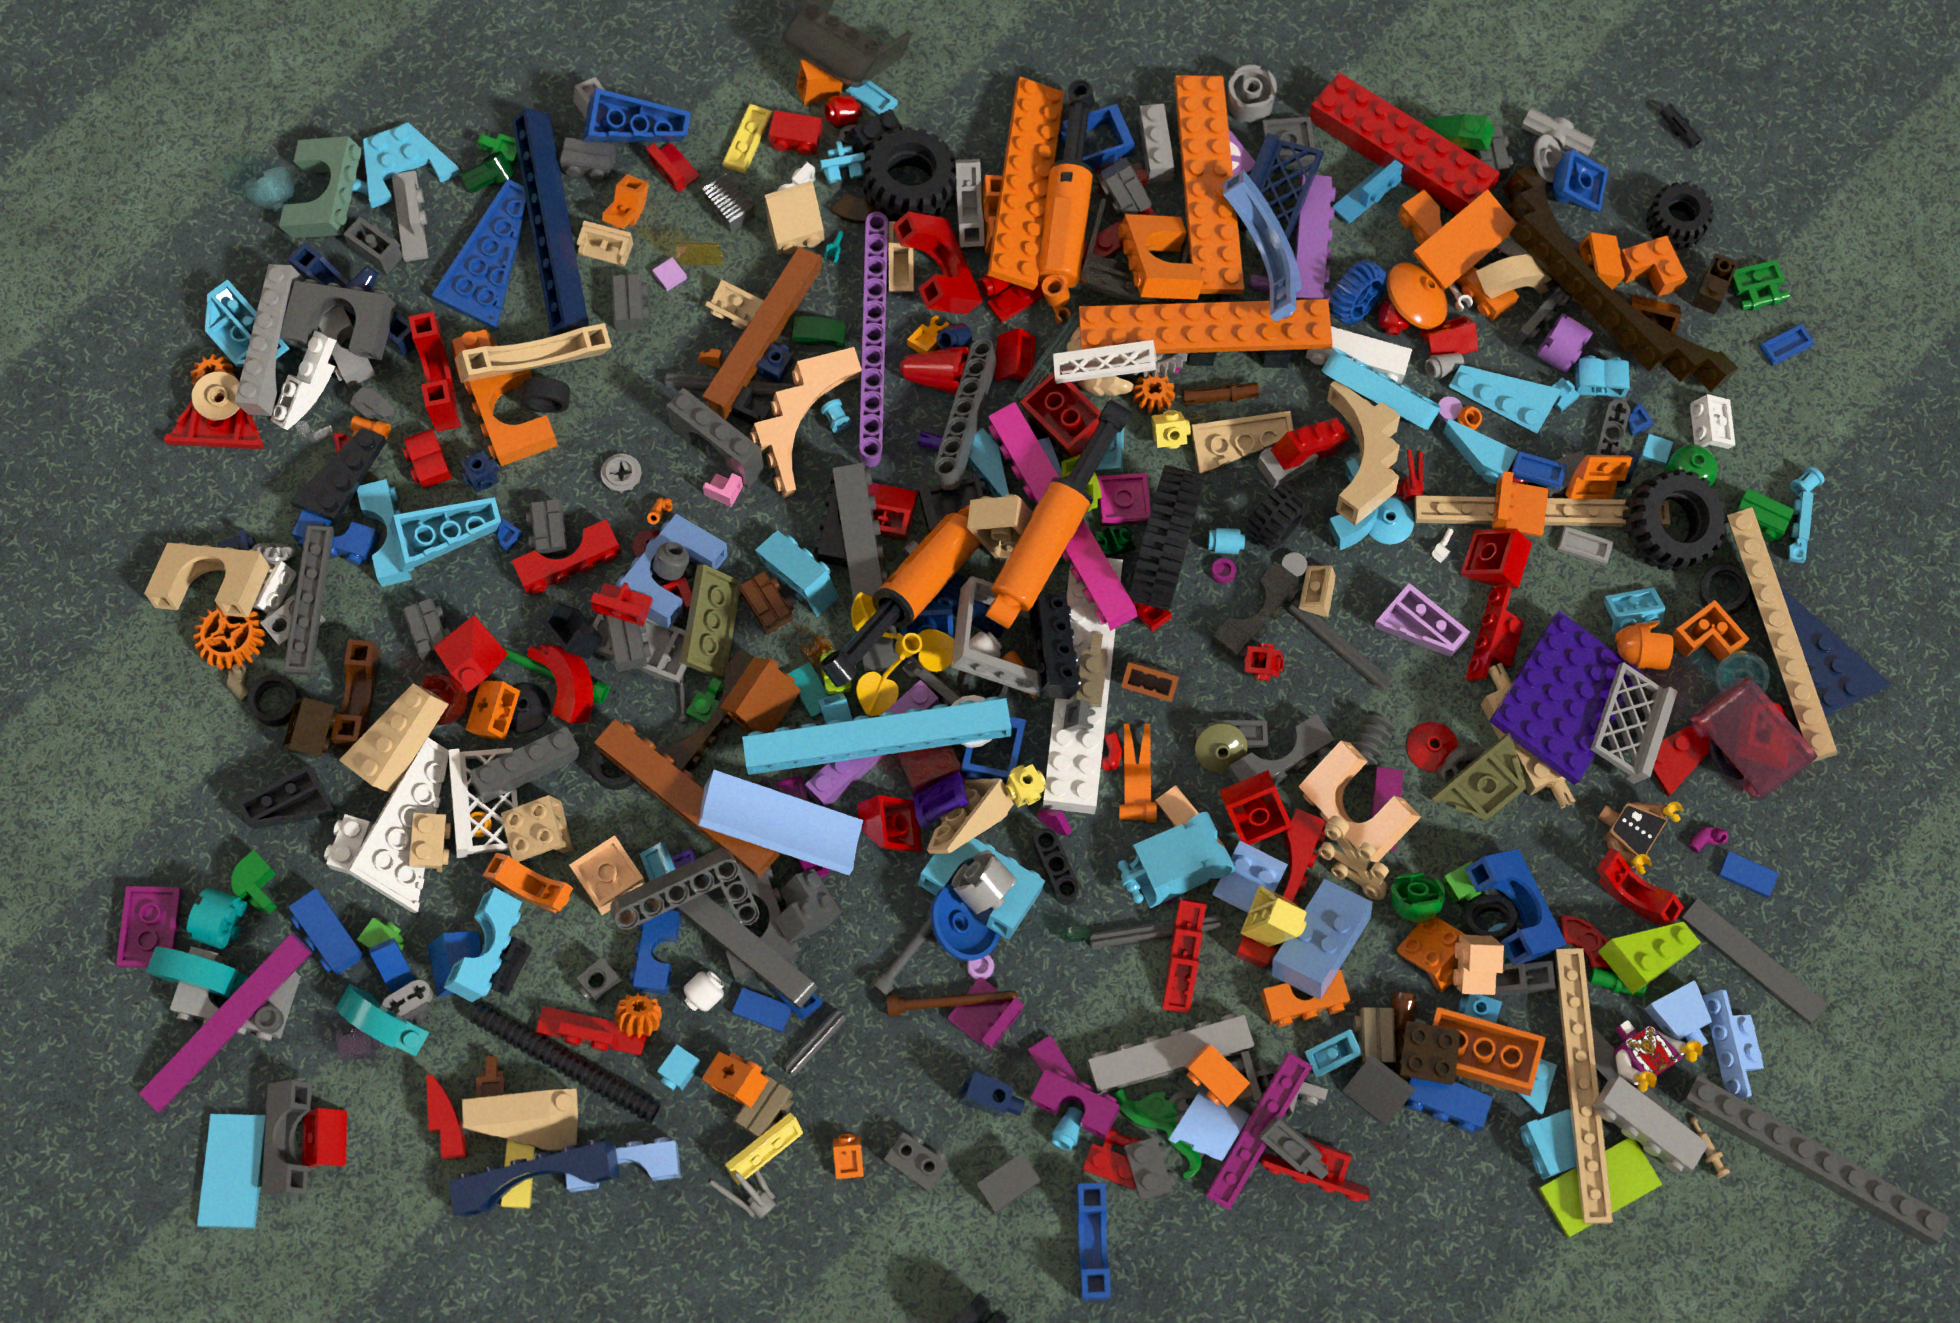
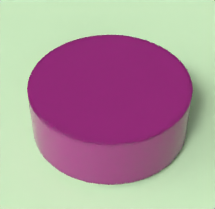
M1219 558L1212 563L1210 575L1215 582L1227 584L1234 579L1236 566L1230 559Z

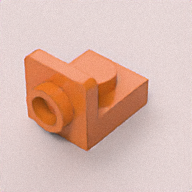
M842 1134L838 1138L833 1139L836 1179L864 1177L860 1136Z

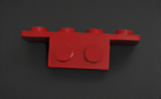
M1508 585L1492 588L1488 595L1487 606L1481 619V627L1474 644L1475 648L1471 661L1468 665L1466 680L1469 682L1485 680L1491 661L1496 664L1502 663L1504 668L1512 667L1524 621L1506 610L1512 590Z
M546 1006L541 1010L536 1029L538 1034L564 1039V1042L570 1045L580 1046V1043L591 1045L590 1048L597 1051L606 1052L607 1049L638 1056L643 1054L647 1038L645 1034H642L640 1038L635 1034L628 1037L626 1031L619 1032L618 1024L614 1021Z
M1307 1139L1318 1148L1323 1156L1321 1160L1328 1166L1327 1170L1329 1173L1322 1180L1310 1170L1306 1174L1304 1172L1300 1173L1285 1159L1263 1153L1261 1165L1271 1173L1281 1174L1282 1172L1291 1175L1292 1179L1297 1182L1317 1184L1320 1189L1332 1193L1335 1190L1344 1193L1345 1197L1353 1201H1368L1369 1199L1368 1187L1344 1179L1351 1160V1153Z

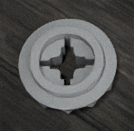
M628 454L613 455L602 465V481L611 491L615 490L623 493L626 490H632L637 483H640L641 466L634 457ZM621 465L624 471L628 473L624 475L622 481H620L618 475H615V473H619Z
M258 543L252 548L261 552L265 560L283 561L295 556V548L288 544Z

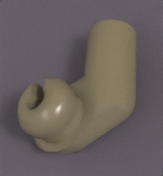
M235 663L232 665L231 670H229L227 687L244 703L247 701L249 692L244 686L246 667L244 664L239 667Z

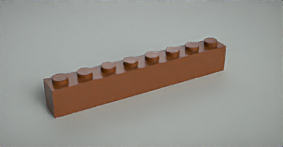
M614 719L594 742L597 750L717 847L731 851L736 862L759 880L778 858L779 852L699 826L704 787L701 788L695 783L696 778L685 769L681 772L676 768V762L665 753L661 756L656 752V746L645 737L641 740L636 736V730L625 721L621 724L618 720Z

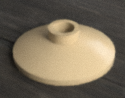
M226 372L206 374L197 381L192 391V403L201 416L210 420H223L231 417L240 408L235 403L240 382L233 375ZM224 396L221 402H216L217 397Z

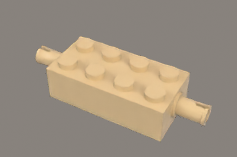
M1502 663L1497 664V667L1489 668L1488 671L1498 689L1496 692L1487 695L1481 703V707L1488 720L1491 719L1512 684ZM1491 724L1498 739L1505 735L1504 732ZM1513 740L1525 778V790L1530 796L1546 788H1551L1560 809L1565 808V805L1573 804L1576 800L1565 783L1566 779Z

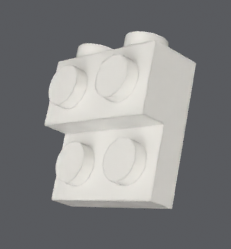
M346 814L343 820H338L334 827L335 842L333 845L329 844L324 854L327 866L330 869L347 873L346 871L368 836L373 824L370 821Z

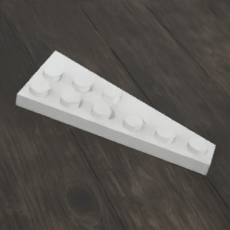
M428 737L403 774L346 871L413 913H417L419 909L418 901L420 891L423 888L425 868L409 867L413 813L436 814V810L439 808V795L442 782H444L449 757V750Z

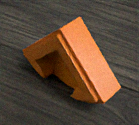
M710 349L709 352H705L703 350L700 352L697 362L721 368L723 363L722 351Z

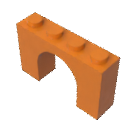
M1125 214L1123 223L1119 225L1118 237L1122 240L1123 252L1127 255L1129 270L1133 272L1134 285L1138 287L1141 297L1198 300L1204 282L1198 264L1170 263L1156 258L1149 252L1181 251L1187 233L1181 217Z
M529 369L464 382L468 395L474 394L476 399L472 403L476 416H482L484 423L480 424L485 438L490 437L492 444L488 446L490 454L494 460H499L501 466L558 446L547 415L518 425L502 423L493 416L494 405L501 395L521 387L525 380L532 378Z

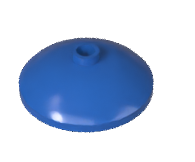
M950 883L937 893L932 903L931 925L934 935L941 947L948 954L959 960L975 961L984 958L993 951L1000 937V934L986 927L993 909L990 907L976 914L953 890L952 883Z

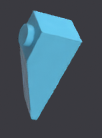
M1450 418L1443 430V433L1473 469L1486 482L1491 484L1497 483L1503 471L1508 472L1518 452Z
M982 428L976 432L968 459V466L973 472L977 471L979 479H984L985 486L995 498L1004 497L1009 492L998 447L999 443L993 439L991 433L988 434Z

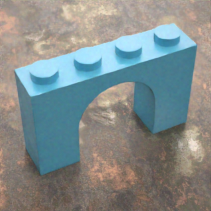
M976 838L971 839L949 854H934L922 871L918 883L919 886L934 895H937L942 888L952 883L953 877L961 866L965 863L968 866L975 861L972 857L982 851H991L1017 879L1016 883L1003 896L1005 898L1004 903L992 911L986 927L1008 940L1041 893L1045 880L1035 871L1025 869L1015 859L1008 856L1005 857L990 844L982 843Z

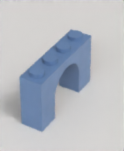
M675 514L670 521L667 520L663 524L660 534L656 539L652 538L649 541L643 555L634 559L629 572L625 576L622 575L615 585L622 587L625 582L629 584L631 591L651 596L653 602L646 618L666 630H669L682 614L683 603L680 597L658 585L652 578L654 571L652 567L653 560L660 545L670 542L679 543L687 550L690 562L696 565L705 564L716 570L727 557V543L678 514Z

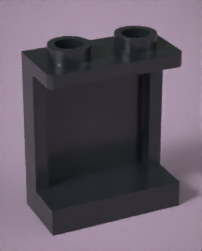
M977 471L972 472L971 478L963 479L960 486L953 490H944L940 485L929 487L928 482L917 484L918 496L928 534L946 515L957 513L969 505L970 500L984 497L983 494L986 493L985 482L983 478L979 479Z

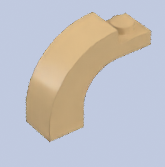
M1530 254L1508 257L1476 271L1484 292L1491 299L1510 290L1525 286L1533 287L1539 294H1543L1549 291L1546 282L1552 280L1551 275Z

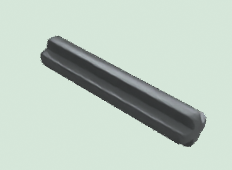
M835 1009L784 1064V1070L794 1077L846 1021V1016L840 1010Z

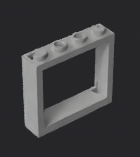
M971 576L960 588L952 668L1040 697L1037 671L969 648L974 600L991 605L996 597L991 591L993 583ZM1020 610L1018 615L1030 619L1029 611Z

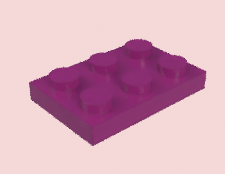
M126 886L116 961L117 967L148 968L155 947L176 950L183 892L180 887Z

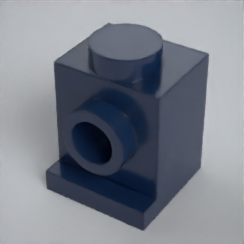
M771 343L762 359L756 364L757 375L771 382L781 383L794 362L791 349L782 343H779L777 346Z

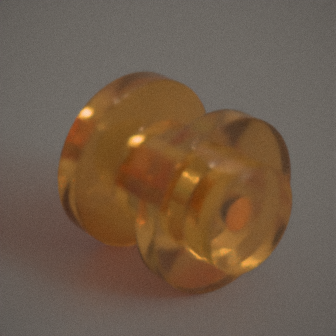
M815 634L812 644L809 646L801 644L799 646L804 656L814 667L818 665L817 658L822 653H828L833 648L825 635L820 637L818 634Z

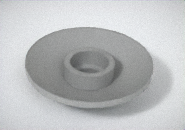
M1545 134L1541 135L1536 141L1533 161L1540 176L1548 183H1553L1557 163L1561 160L1562 153L1557 141L1551 135Z

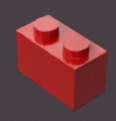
M774 110L768 135L770 147L781 152L786 150L797 151L804 156L810 154L817 155L823 132L822 118Z

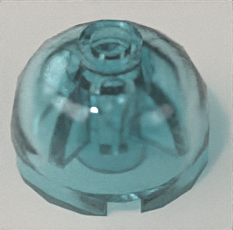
M283 166L262 172L263 177L257 180L254 176L243 185V189L250 202L258 209L266 211L272 209L274 212L282 211L283 205H286L295 193L292 176L288 168L286 169Z
M1741 650L1723 658L1717 668L1715 680L1725 698L1732 702L1745 704L1754 697H1762L1769 686L1770 673L1767 663L1761 656L1751 651Z

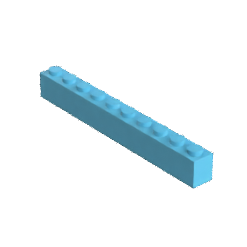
M989 697L984 702L974 703V701L967 700L960 702L956 706L936 705L929 710L912 708L902 714L885 712L880 714V717L858 716L853 721L831 720L826 725L819 726L810 723L802 725L799 729L790 730L788 727H782L774 730V732L765 734L762 731H755L749 733L748 736L742 737L746 768L748 775L1010 737L1011 723L1007 699Z

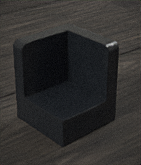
M745 386L742 387L731 406L734 417L751 425L764 421L770 411V406L754 399L752 390Z

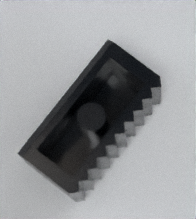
M888 109L879 115L877 114L876 117L874 116L854 126L845 135L844 141L847 146H852V154L866 153L870 150V145L873 141H879L880 135L886 132L891 134V130L897 128L902 130V126L893 110Z

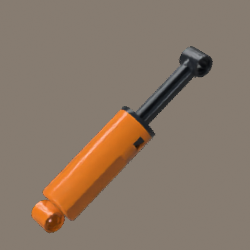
M1083 79L1073 81L1068 87L1070 113L1064 159L1054 162L1050 166L1041 232L1038 281L1042 284L1046 302L1054 308L1063 307L1069 302V288L1075 287L1080 281L1093 170L1089 165L1083 163L1089 111L1094 107L1095 98L1090 83ZM1060 289L1059 292L1052 293L1054 290Z
M1113 398L1108 400L1098 417V426L1067 480L1057 477L1052 478L1045 490V494L1034 509L1030 521L991 587V591L996 597L985 616L1009 629L1020 610L1029 611L1093 502L1092 497L1085 491V488L1117 432L1120 433L1127 424L1133 410Z
M970 504L957 513L946 515L874 593L872 601L876 612L841 650L832 652L822 660L820 667L835 687H841L854 678L857 673L855 669L856 664L892 625L898 628L909 626L980 547L981 542L967 528Z

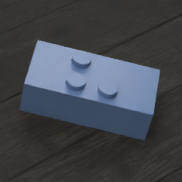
M1326 879L1323 880L1305 908L1307 912L1304 919L1306 926L1303 933L1282 944L1273 959L1272 967L1273 977L1319 1000L1324 995L1371 919L1372 901Z

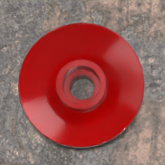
M1426 722L1418 725L1411 731L1406 746L1409 758L1417 767L1428 772H1437L1438 767L1444 764L1447 756L1458 748L1459 745L1456 736L1448 727L1436 722ZM1430 741H1436L1439 747H1431Z

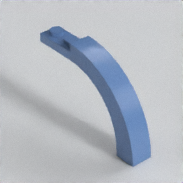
M1241 170L1223 182V196L1238 213L1259 249L1269 278L1270 316L1277 322L1282 318L1291 316L1296 310V293L1302 290L1300 273L1291 246L1275 214L1251 178L1244 170Z

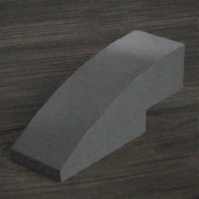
M1552 961L1521 963L1517 965H1512V963L1503 964L1502 973H1496L1495 995L1558 991L1555 964Z

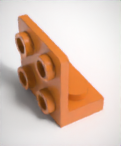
M1503 471L1497 481L1491 529L1516 528L1522 534L1541 537L1544 533L1548 489L1512 482L1513 473Z

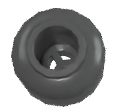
M664 543L656 551L652 565L653 570L662 579L669 581L678 580L686 571L689 563V554L679 543Z

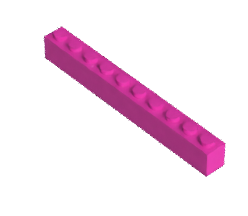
M1016 402L988 416L991 423L988 429L993 439H999L1002 443V446L999 448L1006 460L1011 459L1014 466L1011 469L1017 480L1022 479L1026 486L1023 487V490L1029 501L1034 499L1036 504H1038L1052 478H1059ZM1082 519L1077 531L1061 556L1065 562H1071L1073 568L1070 571L1077 583L1082 581L1086 588L1082 592L1088 603L1094 602L1098 610L1094 612L1100 624L1106 623L1111 631L1138 615L1132 600L1085 520Z

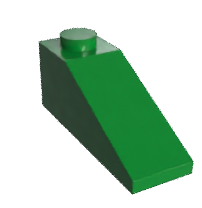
M1471 114L1428 118L1424 120L1423 124L1460 148L1481 151L1489 150L1495 130L1488 116Z

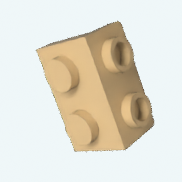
M721 279L712 301H707L705 306L711 308L710 313L721 319H724L726 316L733 320L732 325L745 330L764 300Z
M413 813L409 867L437 869V872H442L443 865H448L449 849H444L445 839H450L451 823H446V815Z

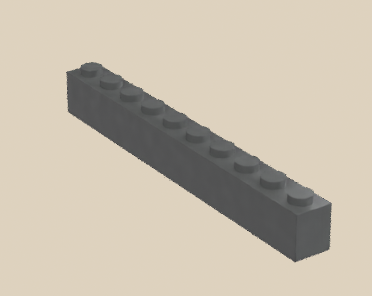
M1697 1075L1689 1081L1678 1104L1927 1246L1940 1241L1950 1217L1705 1078Z

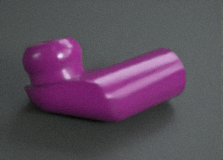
M1703 827L1688 843V847L1695 853H1698L1705 844L1718 845L1726 843L1729 836L1727 831L1722 828Z

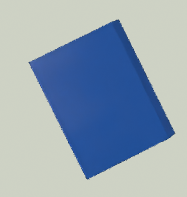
M479 931L443 933L427 945L437 997L454 994L444 988L454 963L464 957L476 958L480 956L483 946Z

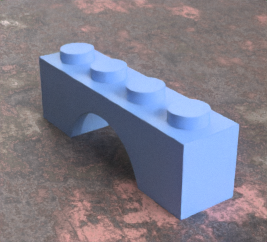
M670 1137L654 1139L653 1144L643 1145V1141L626 1143L627 1147L616 1148L618 1164L626 1162L638 1164L647 1170L653 1181L681 1177L678 1144L676 1141H671ZM566 1174L567 1189L570 1192L598 1189L600 1183H588L573 1175Z

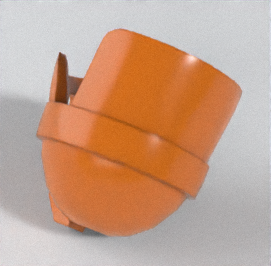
M1658 620L1629 625L1621 629L1614 638L1615 642H1617L1619 655L1624 661L1633 665L1634 668L1667 670L1673 655V637L1668 634L1650 632L1653 627L1660 623Z

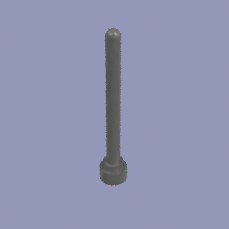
M931 916L886 973H881L880 976L876 975L870 983V986L883 997L887 998V995L891 993L894 984L893 980L933 931Z

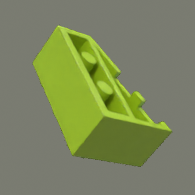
M1684 922L1613 938L1598 952L1630 992L1634 994L1688 955L1701 942Z

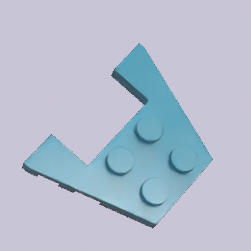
M409 122L363 139L371 208L392 201L391 194L384 180L392 178V175L396 173L408 172L430 164L440 183L460 174L458 166Z

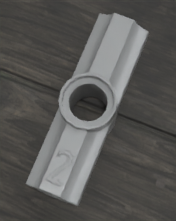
M1533 108L1529 110L1521 128L1539 137L1545 134L1551 135L1557 141L1560 149L1563 148L1567 151L1573 149L1585 157H1588L1596 142V139L1574 129L1573 124L1569 120L1562 117L1553 119Z

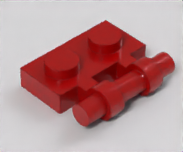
M1111 1128L1103 1147L1092 1143L1082 1171L1135 1190L1136 1186L1127 1156L1113 1152L1111 1148L1113 1143L1124 1147L1125 1145L1139 1142L1141 1139L1134 1136L1129 1138L1117 1133L1118 1130Z

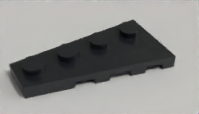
M361 428L290 500L291 505L337 523L387 442L385 436Z

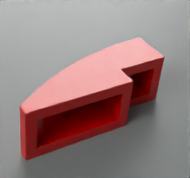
M426 1075L429 1131L433 1134L440 1133L441 1157L445 1160L468 1158L462 1123L453 1102L439 1081L433 1075Z

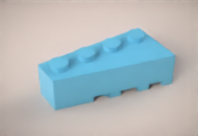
M495 497L393 515L390 529L401 572L408 571L497 531L501 519Z

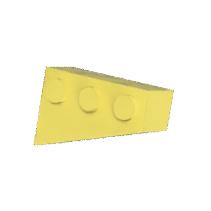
M1259 885L1241 934L1270 947L1300 936L1306 926L1304 919L1307 912L1288 898Z

